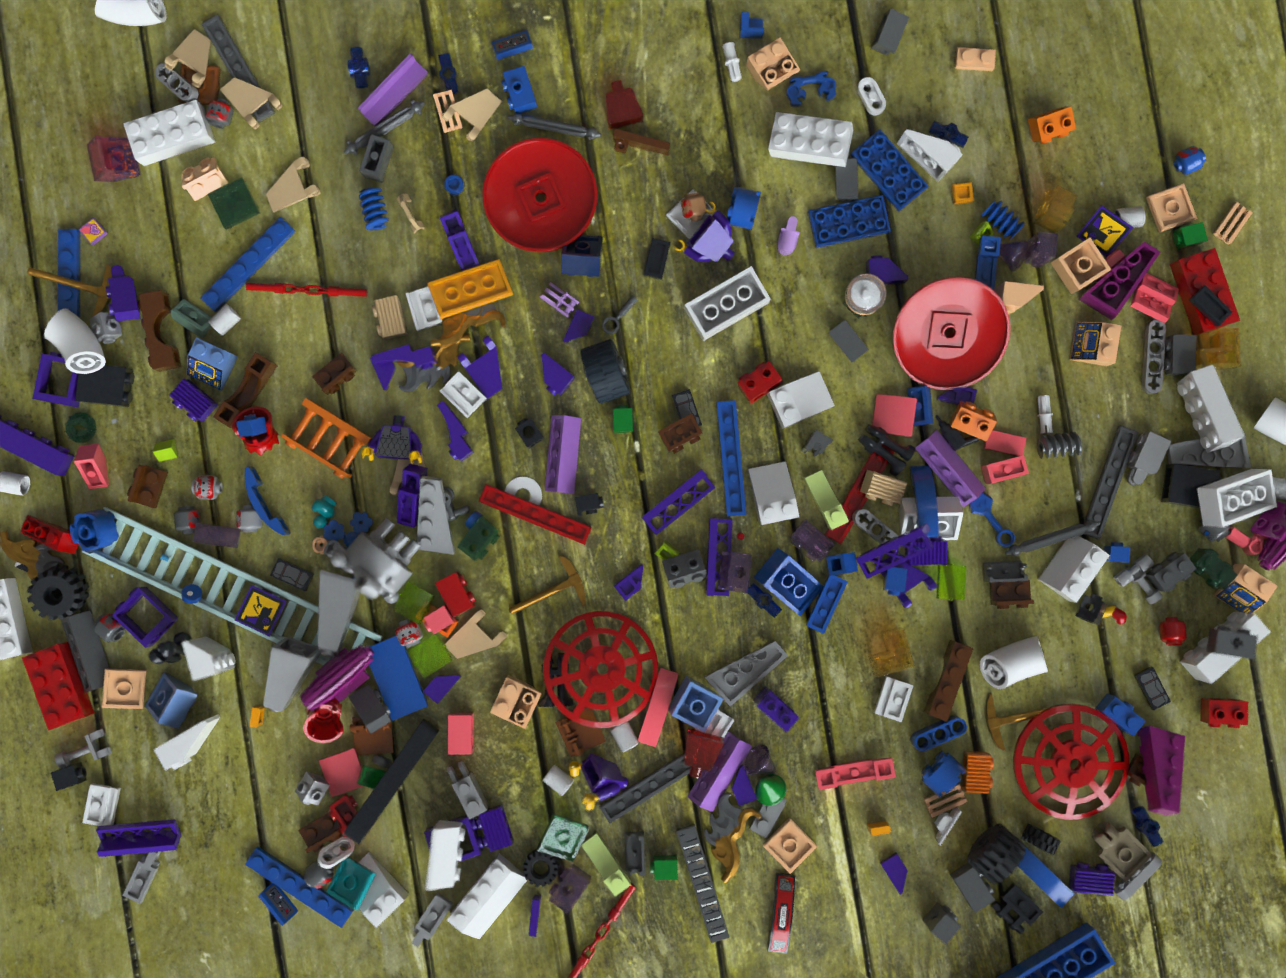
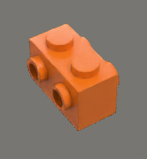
M1072 106L1060 107L1028 119L1032 141H1040V144L1051 142L1052 138L1056 136L1058 138L1068 136L1070 131L1076 129Z
M960 401L950 419L951 427L986 442L997 423L994 412L989 409H979L974 403L969 401Z

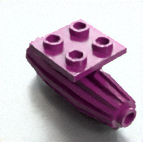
M1276 501L1277 507L1263 512L1250 529L1253 533L1268 537L1257 558L1260 562L1259 566L1268 571L1270 569L1275 570L1286 560V503Z
M359 645L351 651H348L346 647L342 649L338 657L334 656L315 672L317 677L300 695L303 704L313 711L333 698H336L339 702L345 699L370 678L365 669L374 660L372 656L374 654L373 650L368 645L365 647L364 645Z

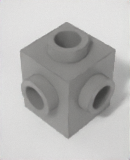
M99 312L89 319L90 329L98 341H103L105 344L113 343L115 339L122 335L121 325L119 321H116L115 315Z
M306 771L302 780L298 783L295 793L300 797L299 800L306 805H310V803L319 805L330 785L321 775Z

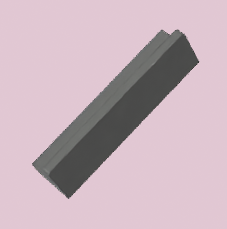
M91 611L64 618L61 622L84 692L87 693L103 687L105 669L109 668L100 638L94 631L95 623Z

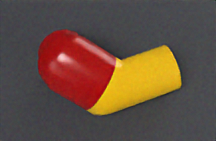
M1116 606L1106 607L1102 617L1111 616L1120 625L1124 624L1127 619L1126 613Z

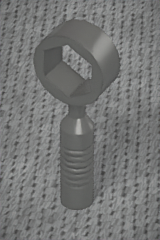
M633 295L618 311V315L615 318L607 317L604 319L602 327L605 333L613 335L618 332V320L620 317L625 316L638 301ZM609 320L616 322L617 327L614 331H608L605 328V324Z

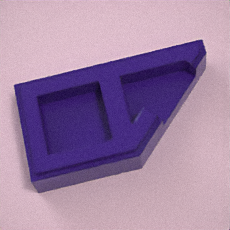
M577 309L563 342L568 343L579 337L586 336L595 317Z
M371 357L370 360L382 388L386 391L396 367L393 362L376 364L373 357Z
M956 387L937 397V400L958 405L960 401L974 403L977 389Z
M642 564L614 585L625 601L641 589Z
M461 675L436 676L423 692L438 704L461 678Z
M741 765L731 787L739 807L757 800L744 766Z
M894 853L881 861L880 864L901 895L908 870L898 854Z
M538 894L533 896L528 935L536 937L540 914L541 895Z

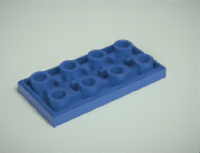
M881 129L850 154L852 158H857V163L898 212L929 187Z
M883 195L808 210L815 248L891 232Z
M397 636L370 646L374 652L372 655L374 660L369 665L384 703L391 712L389 714L391 720H396L429 706L406 647L399 644Z

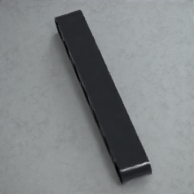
M425 719L422 720L343 832L345 836L357 844L363 841L439 732L437 727Z

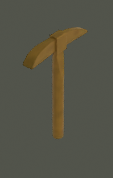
M108 264L106 265L102 287L31 267L27 270L28 275L97 294L99 297L92 317L104 309L109 299L106 293V286H109L108 279L112 278L111 267Z
M558 556L569 578L510 607L509 612L515 614L570 586H574L584 608V587L580 575L576 572L572 563L566 557Z
M991 693L987 700L986 721L994 744L999 749L1006 751L999 727L1005 724L1030 720L1048 708L999 718L996 717Z

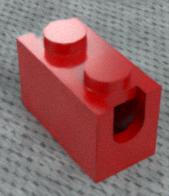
M455 572L435 583L452 617L476 606L474 603L476 598L472 591L468 592L465 586L467 581L463 574L460 575L459 572Z

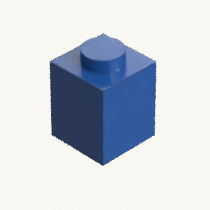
M855 552L826 557L829 576L858 571Z
M892 567L885 570L883 590L888 591V595L899 596V593L905 592L907 569Z

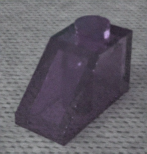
M196 523L192 542L238 548L241 529L208 523Z

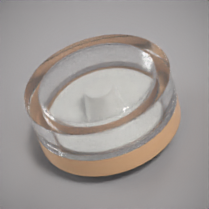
M861 274L855 277L845 291V300L848 307L860 315L874 313L883 305L886 299L884 283L872 274Z

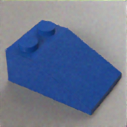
M779 548L775 550L753 577L799 616L803 614L823 588L820 582Z

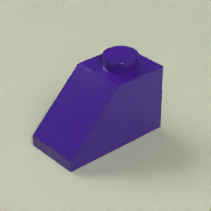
M876 255L871 256V259H868L866 262V276L877 279L881 285L905 284L909 280L908 275L889 258Z
M543 353L541 356L544 382L547 385L546 389L554 396L556 394L561 396L575 378L547 354Z

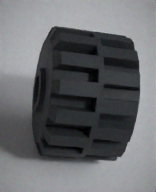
M69 565L53 566L38 574L37 577L32 579L30 582L32 585L27 589V593H31V596L27 597L28 603L33 602L34 604L31 609L34 612L39 610L38 616L42 618L48 615V620H55L57 618L61 620L79 610L86 603L85 599L89 597V592L85 591L89 588L88 582H83V579L86 578L84 574L78 575V569L74 567L68 570Z
M996 824L988 828L977 838L968 853L967 861L989 882L996 884L1014 872L1023 859L1026 847L1002 824Z

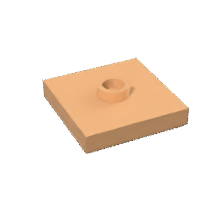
M1184 183L1146 197L1159 233L1197 219Z
M106 668L102 708L143 709L147 670Z
M790 817L762 844L790 874L818 847Z

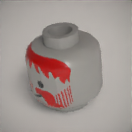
M198 475L192 481L191 489L198 499L214 500L222 493L223 484L219 482L218 477L215 475Z
M243 505V509L236 512V525L242 532H258V529L262 527V519L255 511L253 505Z
M408 618L399 622V627L395 629V634L401 646L409 648L421 643L420 639L423 638V633L417 621L410 622Z

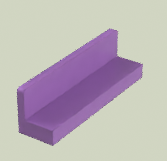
M410 53L358 107L359 111L373 126H377L428 75V72Z
M552 415L545 480V491L574 494L581 418L566 415Z
M938 430L915 447L955 497H959L963 507L977 499L985 490L982 483Z
M728 731L687 797L699 807L712 812L752 748V745L742 741Z

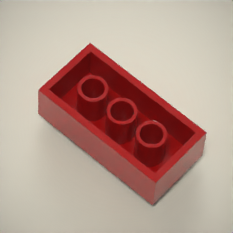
M1216 248L1179 259L1169 264L1193 335H1199L1240 321ZM1204 285L1233 312L1218 327L1189 301Z
M68 642L59 643L22 657L48 731L95 714L88 693L84 692Z

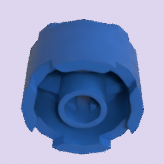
M734 187L727 215L731 226L752 230L761 192Z
M97 509L79 513L73 517L75 520L74 524L70 525V535L74 544L78 543L82 547V551L104 548L118 540L119 534L114 521V514L111 511Z
M943 751L935 756L934 759L936 761L931 766L928 764L921 771V780L938 797H942L943 794L941 793L943 791L947 794L960 781L958 778L960 773L965 774L966 769L953 756Z

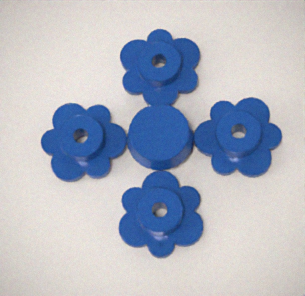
M356 512L353 514V520L350 521V525L354 526V532H349L345 535L343 531L344 525L338 524L336 520H331L329 525L324 527L325 532L323 536L326 540L336 541L344 538V544L349 547L359 535L358 533L369 530L373 520L368 517L366 512L362 514Z

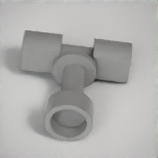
M1144 554L1133 562V567L1129 570L1123 569L1113 578L1121 587H1124L1131 581L1133 583L1138 582L1147 594L1145 596L1147 602L1154 604L1163 595L1158 589L1153 590L1144 578L1146 576L1144 571L1154 565L1152 559Z

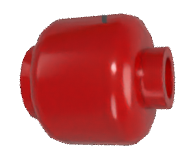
M1178 617L1165 618L1166 621L1159 624L1160 640L1166 643L1167 646L1182 645V642L1187 639L1186 624L1178 620Z

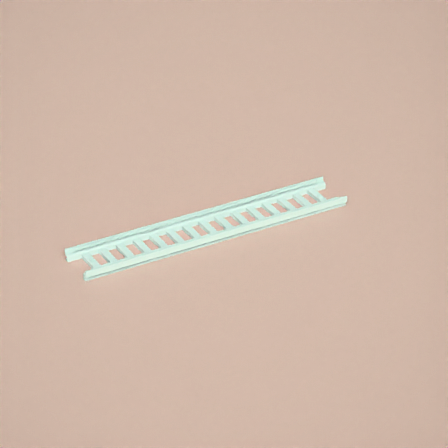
M103 507V509L111 511L114 514V518L117 519L116 528L119 537L126 524L134 527L120 559L111 556L117 541H114L110 546L104 547L103 551L98 549L82 551L95 559L181 599L182 589L179 587L194 556L203 560L192 583L200 588L211 564L221 569L206 600L201 598L194 605L275 643L285 638L283 634L298 604L307 608L293 639L302 641L314 613L319 614V606L108 507ZM145 532L152 537L138 566L134 567L128 564L142 533ZM162 540L169 544L165 551V556L169 557V560L165 561L162 559L155 575H152L145 571L159 541ZM177 548L185 551L186 554L172 583H169L162 579ZM230 572L238 577L222 608L214 604ZM246 580L254 583L255 587L261 590L264 588L271 591L272 595L280 598L281 596L290 600L276 631H272L270 637L235 621L237 614L231 612ZM350 622L349 628L359 633L352 649L363 645L366 637L378 642L382 641L383 636ZM318 631L312 642V645L318 646ZM320 654L316 662L325 665L333 657H326Z

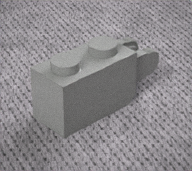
M1151 431L1139 435L1136 440L1137 447L1130 454L1128 460L1129 464L1127 467L1131 469L1129 477H1127L1128 484L1132 486L1141 485L1147 475L1158 472L1171 443L1170 440Z
M460 761L458 762V767L463 777L458 778L452 766L447 768V771L453 782L452 787L470 820L487 811L490 805L472 772L469 773L464 762Z

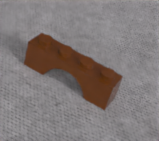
M162 290L139 294L138 307L143 316L141 324L146 333L145 345L149 349L148 363L150 367L159 372L182 368L179 349L168 346L160 335V325L163 319L171 313L169 294Z
M255 352L245 367V375L240 386L232 396L222 402L213 418L232 428L234 418L241 411L253 405L278 365Z
M949 640L943 657L944 664L939 682L933 692L930 693L924 709L926 714L947 722L974 648Z

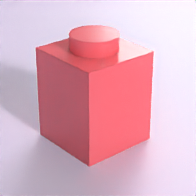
M446 605L424 617L426 629L429 632L432 631L433 634L456 621L451 616Z

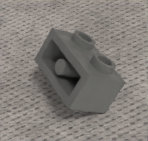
M699 549L662 561L670 588H680L686 583L700 582L707 577Z
M1173 552L1162 563L1151 567L1150 571L1146 573V577L1155 589L1168 592L1177 586L1176 583L1180 580L1183 581L1191 577V572L1196 567L1185 553Z

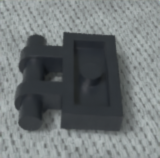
M1012 883L1000 896L1005 901L1003 905H1000L997 901H994L991 905L995 910V914L999 918H1003L1008 923V926L1019 934H1022L1025 930L1021 926L1024 921L1031 926L1043 913L1015 883ZM1011 909L1018 914L1014 918L1008 913Z

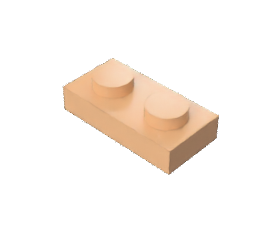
M958 47L956 50L955 69L993 71L995 69L996 50Z

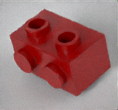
M770 361L758 364L755 367V371L750 374L748 372L743 374L739 378L740 381L737 382L739 389L750 404H753L783 384L781 376Z
M1201 698L1200 721L1208 723L1209 727H1221V724H1227V727L1240 728V725H1248V701L1241 699Z
M347 794L330 804L329 808L331 810L328 811L334 821L338 820L341 824L339 829L342 834L358 812L355 808L358 805L352 795L348 797Z

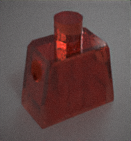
M621 80L612 82L613 92L606 94L608 130L643 122V113L633 89H624Z
M688 728L684 764L691 766L690 776L700 778L702 769L706 771L712 770L723 747V737Z

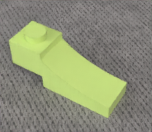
M822 470L804 478L829 530L849 522L842 505L837 500Z
M597 832L581 843V846L614 896H617L631 885V880L621 868L619 861Z

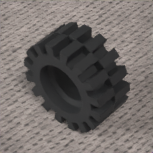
M1027 824L1021 836L1023 840L1052 855H1055L1061 842L1055 836L1031 824Z
M543 848L533 850L532 853L528 854L523 864L525 879L529 880L531 885L533 883L536 884V887H539V885L545 887L546 884H551L558 872V859L548 849L546 851ZM539 860L545 861L548 865V871L545 874H537L533 868L535 862Z

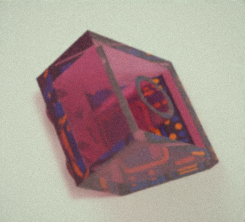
M95 136L87 143L94 181L116 182L140 176L138 161L134 158L128 138Z

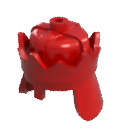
M250 407L241 411L234 418L232 429L239 436L236 421L244 420V416L256 414V417H265L266 433L240 437L244 442L245 449L249 453L256 452L262 456L265 451L272 450L273 444H279L277 437L279 434L272 426V415L269 410L263 407Z
M336 698L313 711L308 708L305 710L307 718L304 723V733L310 740L318 743H328L338 739L343 734V724L340 720L342 704Z

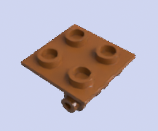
M585 708L579 716L585 720L597 722L590 708ZM568 717L555 722L571 757H577L583 754L584 751L606 742L600 728L581 725L570 720Z
M360 716L352 717L353 724H350V731L353 732L354 747L358 756L394 752L391 722L370 734Z

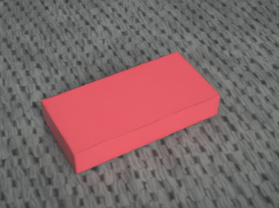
M992 430L987 442L985 441L983 449L1022 456L1026 438Z

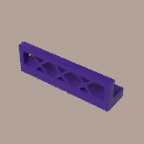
M701 469L645 514L642 519L654 534L657 535L715 489V486ZM701 479H704L710 487L705 492L696 491L697 483ZM694 486V491H689ZM685 492L693 493V501L690 504L681 503L682 495ZM696 494H701L699 497L695 499ZM679 498V503H674ZM670 504L679 505L678 513L675 516L666 515L667 507ZM655 516L664 517L663 525L656 530L650 523V520Z
M709 518L706 596H729L732 541L731 519ZM718 523H728V532L723 536L717 532ZM721 540L727 545V551L722 555L716 551L717 544ZM720 559L726 564V570L722 574L716 571V563ZM725 573H726V581H725L724 578L722 577ZM720 578L725 583V592L715 591V582Z
M928 523L859 555L856 560L866 578L868 579L933 549L934 546L927 535V532L931 530ZM922 537L926 547L919 548L914 546L915 540ZM900 546L910 548L907 556L898 554ZM886 553L893 556L892 562L886 563L881 561L883 554ZM868 561L877 563L876 569L872 572L869 571L865 564Z
M175 819L98 826L96 832L101 842L97 854L99 857L177 850L181 832ZM163 827H171L172 830H171V831H167V830L162 829V828H163ZM143 829H150V830H152V831H154V832H149V833H148V832L144 831ZM128 830H129V831L133 832L134 834H127V833H125V832H123V831H128ZM110 832L115 836H106L105 833Z

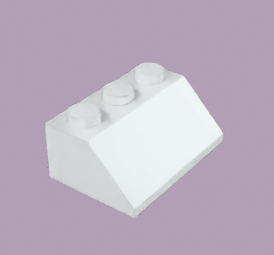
M915 497L902 498L899 508V535L917 528ZM936 497L939 525L938 536H942V539L958 540L963 517V509L959 497Z
M1079 536L1067 539L1063 542L1038 580L1067 601L1077 603L1110 555L1095 544Z
M207 636L182 642L193 681L235 668V656L231 653L230 649Z
M439 820L433 828L426 890L453 887L456 880L459 881L461 869L458 868V861H461L463 849L460 848V841H464L465 836L462 822Z

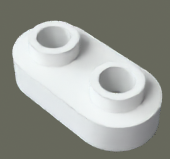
M869 77L863 78L859 82L857 92L866 110L871 115H879L886 107V100L874 79ZM864 87H868L870 91H864ZM872 104H877L878 108H873Z
M340 837L338 840L330 843L320 850L317 858L318 864L328 869L348 858L353 853L354 841L348 837ZM341 847H345L347 850L343 851ZM328 857L330 861H325L324 858Z

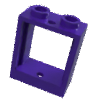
M50 352V355L42 354L32 399L79 408L80 402L75 401L79 373L72 372L67 397L46 394L52 362L65 363V360L60 353Z
M136 587L129 593L130 597L115 608L116 612L112 616L145 648L151 647L179 618L147 587ZM143 597L164 615L148 634L127 615Z
M766 686L753 699L756 706L786 733L799 719V716Z
M464 815L449 820L462 822V824L466 825L473 846V850L462 854L461 861L481 855L484 843L476 830L478 829L476 818L469 820L468 816ZM435 825L428 827L424 831L429 850H431L432 832Z

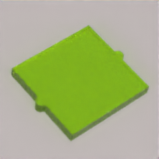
M955 564L938 565L936 599H948V601H953V599L965 600L966 566H955Z
M407 582L402 594L399 595L394 611L417 624H421L426 612H429V607L435 596Z
M434 634L408 651L415 663L414 666L418 667L424 678L453 661L446 650V645H443L437 634Z

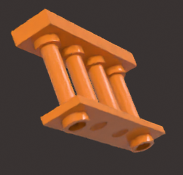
M305 398L302 405L307 407L305 409L306 413L291 437L282 434L281 437L286 440L285 444L293 449L298 447L335 470L333 474L342 479L344 477L351 478L352 474L346 471L361 446L368 445L372 438L312 400ZM318 414L323 417L322 423L306 447L298 442V439L311 418ZM334 424L339 427L337 430L339 432L324 456H321L314 449L328 427ZM350 434L355 437L353 440L355 442L341 465L337 466L330 460L344 437Z

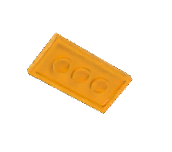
M500 259L427 283L440 319L513 295Z

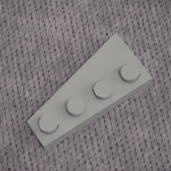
M1245 437L1228 447L1209 453L1202 447L1200 439L1170 444L1167 450L1169 464L1251 468Z
M423 475L421 477L417 543L421 545V548L418 550L454 555L456 551L452 541V530L449 526V514L445 505L446 499L442 478Z
M773 641L705 676V678L726 703L732 706L788 655L776 641Z

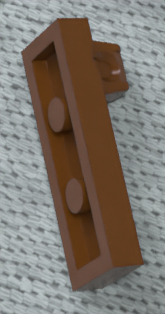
M619 129L614 130V151L626 153L628 146L667 156L669 154V142Z

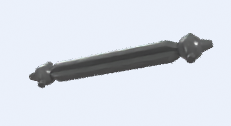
M412 100L411 107L400 110L359 136L355 142L347 141L344 153L357 155L358 148H364L368 145L371 134L381 137L410 119L414 113L421 115L422 107L425 104L424 101L415 102Z
M521 113L508 116V119L516 126L522 123L527 127L579 137L587 136L589 140L601 137V133L597 132L594 127L586 129L579 125L533 116L523 117Z
M1088 520L1085 524H1076L1023 541L1020 545H1012L1006 551V555L1018 556L1021 552L1027 553L1083 535L1086 531L1092 532L1100 525V522Z

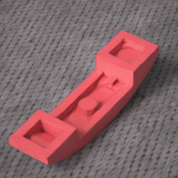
M660 668L638 737L640 743L656 747L679 673Z
M892 758L854 761L815 770L819 790L874 779L879 781L896 778Z

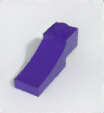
M458 209L440 215L441 223L461 271L479 266V261Z
M408 344L372 355L376 364L409 362L414 363L417 368H422V370L433 368V364L437 363L434 350L430 346L414 351L413 346Z
M442 401L437 406L446 420L450 433L451 443L448 446L451 450L448 452L454 460L464 461L474 453L463 438L469 432L447 403Z
M410 463L403 469L402 487L398 490L397 523L413 528L418 525L420 480L422 475L427 476L428 468Z

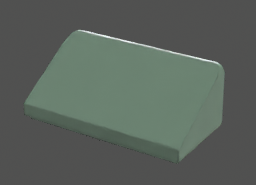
M185 299L171 310V318L200 338H203L211 328L208 320L212 317Z

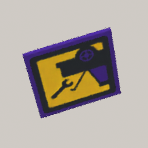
M1101 205L1077 234V237L1082 241L1091 238L1100 253L1108 257L1133 229V226Z
M251 585L235 621L270 637L287 601Z

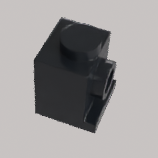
M598 493L575 497L578 516H583L582 512L585 511L586 515L597 513V509L604 508L602 496L599 497Z
M1091 594L1090 597L1085 595L1080 609L1075 616L1099 626L1108 604L1103 602V598L1098 595ZM1091 604H1093V609L1089 610Z

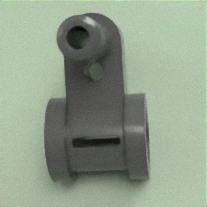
M443 487L445 497L448 498L445 505L449 514V521L470 512L468 505L455 509L452 503L454 491L450 487Z

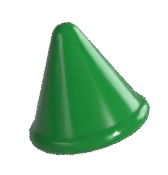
M768 774L762 777L755 788L757 800L766 806H774L780 803L786 794V783L782 777L776 774Z

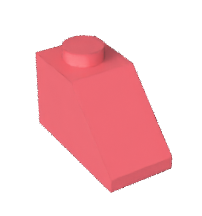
M99 444L79 446L74 462L88 488L108 487L106 457Z

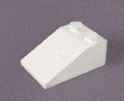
M908 129L897 143L937 182L944 177L963 155L959 147L951 144L949 141Z
M820 371L781 386L767 394L782 429L835 406Z
M786 461L748 469L759 525L799 517Z
M220 716L210 717L154 749L164 769L167 770L172 767L175 770L192 761L190 757L198 752L220 719Z
M369 852L358 863L372 870L376 875L359 909L377 928L406 899L408 892Z

